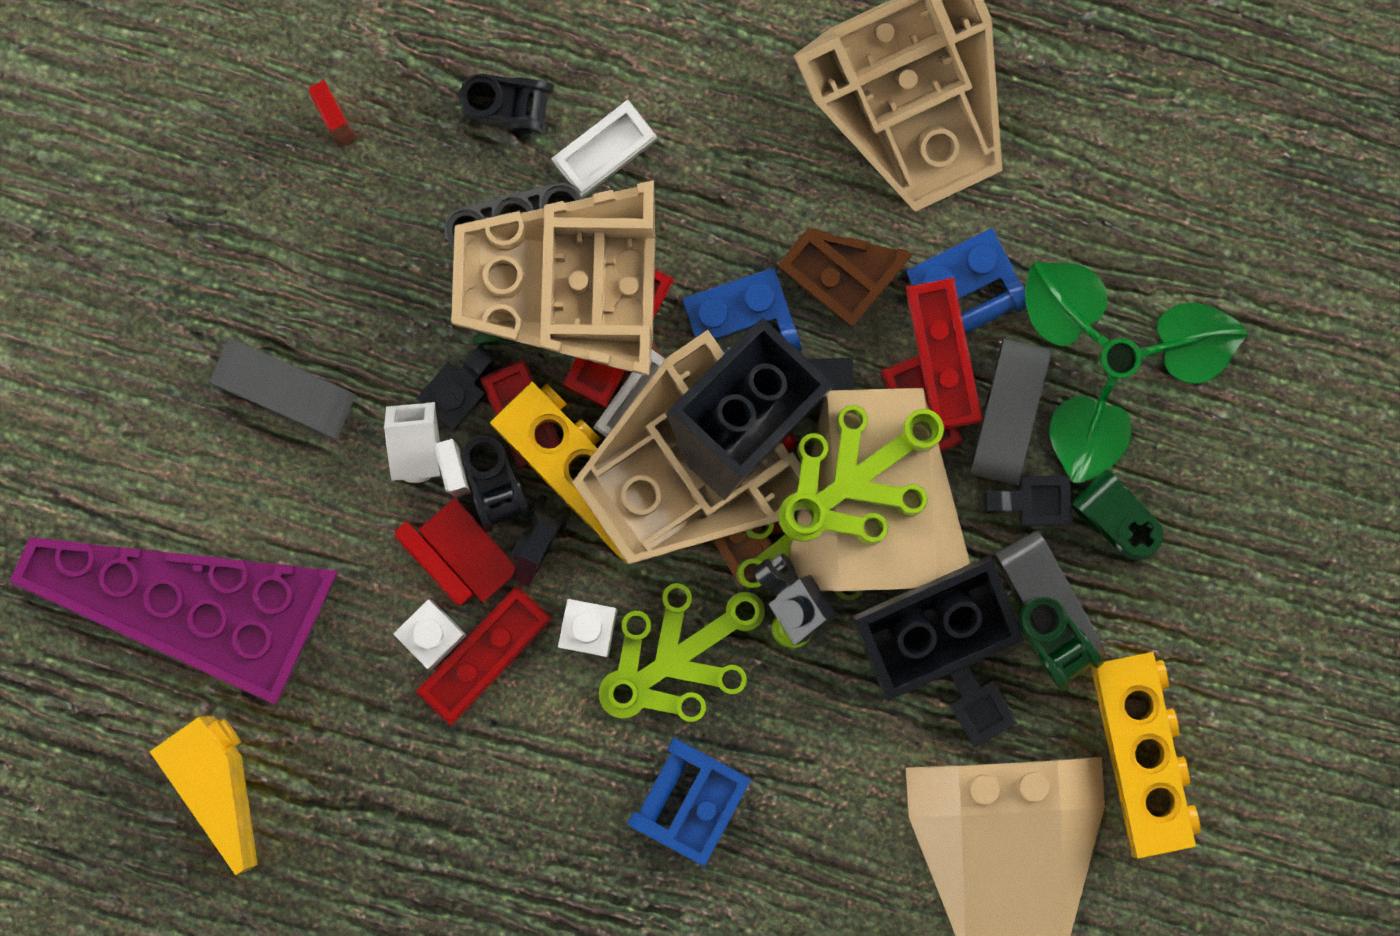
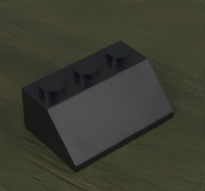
M762 317L668 409L666 416L688 467L725 501L817 408L834 384Z
M990 555L853 616L858 638L873 674L888 701L1024 641L995 563Z

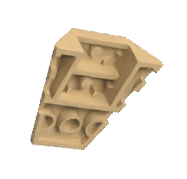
M654 180L639 183L637 187L613 192V190L595 193L592 194L593 197L564 203L560 201L544 205V208L523 213L516 211L455 225L452 325L649 376L654 317Z
M924 388L830 390L822 401L816 433L822 435L827 440L829 446L827 456L820 463L819 491L821 492L834 482L841 434L837 429L836 419L844 407L848 405L860 406L868 416V424L861 433L858 465L902 434V425L912 412L919 409L929 410ZM852 413L844 415V423L848 428L857 429L860 427L861 422L857 415ZM915 425L912 432L916 439L924 441L929 438V431L925 426ZM813 442L812 457L821 455V447L816 442ZM937 443L929 451H911L870 481L897 487H905L909 484L919 485L925 490L928 497L927 505L920 514L908 517L901 514L896 507L845 499L830 511L863 517L868 513H878L888 523V533L885 538L876 545H867L861 542L858 536L823 531L818 538L812 541L799 542L792 539L789 557L798 578L811 575L821 591L915 589L971 564L939 444ZM908 492L903 495V502L907 507L911 509L919 507L920 500L915 493ZM800 509L797 523L802 526L811 524L812 517L810 513ZM875 521L864 523V531L868 536L877 537L880 535L881 529L878 523Z

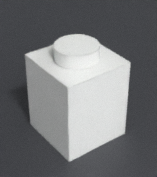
M435 402L386 407L384 431L391 481L404 480L409 483H420L429 480L431 477L440 476L441 471L434 449L436 443L440 442Z
M430 599L394 633L398 640L429 670H433L467 637L463 630Z
M567 599L558 648L609 657L618 609Z

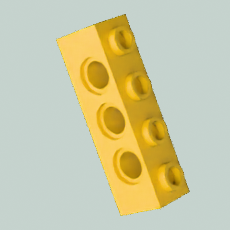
M531 382L490 422V426L601 540L628 565L572 483L573 479L569 474V466L575 459L579 457L590 459L598 449L595 445L601 440L600 437L582 419H579L574 424L561 411L567 404L548 384L539 389ZM545 422L555 423L563 431L564 437L562 442L552 449L541 447L535 440L536 429Z
M1147 652L1104 661V664L1099 668L1091 666L1132 857L1139 859L1196 847L1194 835L1201 834L1200 821L1195 805L1187 806L1183 787L1190 785V776L1184 756L1177 757L1173 738L1179 737L1180 732L1174 709H1166L1162 690L1169 689L1164 661H1156L1154 652ZM1134 691L1142 692L1149 701L1147 714L1138 720L1131 718L1125 711V700ZM1146 739L1154 741L1160 751L1157 763L1149 768L1142 767L1135 757L1136 747ZM1156 788L1164 789L1170 797L1169 809L1160 816H1153L1146 807L1147 795Z

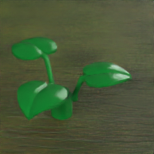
M1037 261L1030 266L1025 285L1026 308L1033 327L1043 339L1058 346H1068L1074 343L1082 331H1084L1102 347L1099 353V364L1104 373L1108 375V378L1098 397L1097 403L1086 396H1074L1060 404L1050 420L1049 438L1052 448L1067 476H1070V481L1073 483L1091 480L1099 476L1104 470L1110 469L1122 457L1130 443L1132 424L1127 411L1117 406H1105L1108 397L1117 384L1118 378H1127L1136 373L1141 365L1142 358L1165 352L1164 365L1173 377L1185 383H1203L1216 377L1226 368L1238 347L1247 337L1245 327L1228 313L1204 304L1183 303L1168 309L1159 317L1157 332L1163 343L1139 349L1137 344L1126 338L1109 341L1090 325L1098 321L1104 315L1107 308V290L1103 281L1092 270L1071 263Z

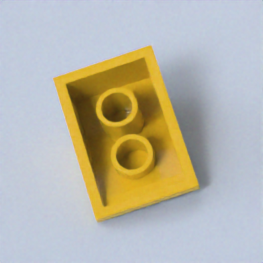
M214 716L198 717L155 747L150 753L234 874L238 875L250 871L258 865L241 754L236 749V746L241 741L225 719L219 721Z

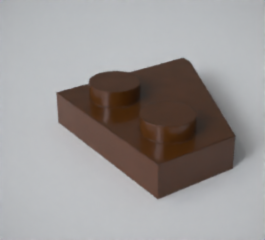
M808 228L779 262L777 268L852 329L910 260L912 254L907 250L899 248L895 250L869 244L868 241L851 237L843 238L834 236L829 232Z

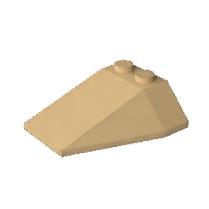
M889 0L829 28L794 55L812 100L913 211L916 212L1003 171L992 18L984 0Z
M709 330L666 358L572 482L628 564L778 522L779 509L788 496L797 493L801 463L793 452L788 453L782 443L725 501L688 467L666 412L724 355V352Z
M1102 757L905 768L908 817L955 936H1071L1105 808Z

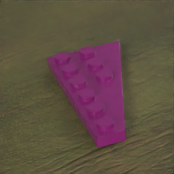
M30 537L9 582L274 705H278L340 571Z

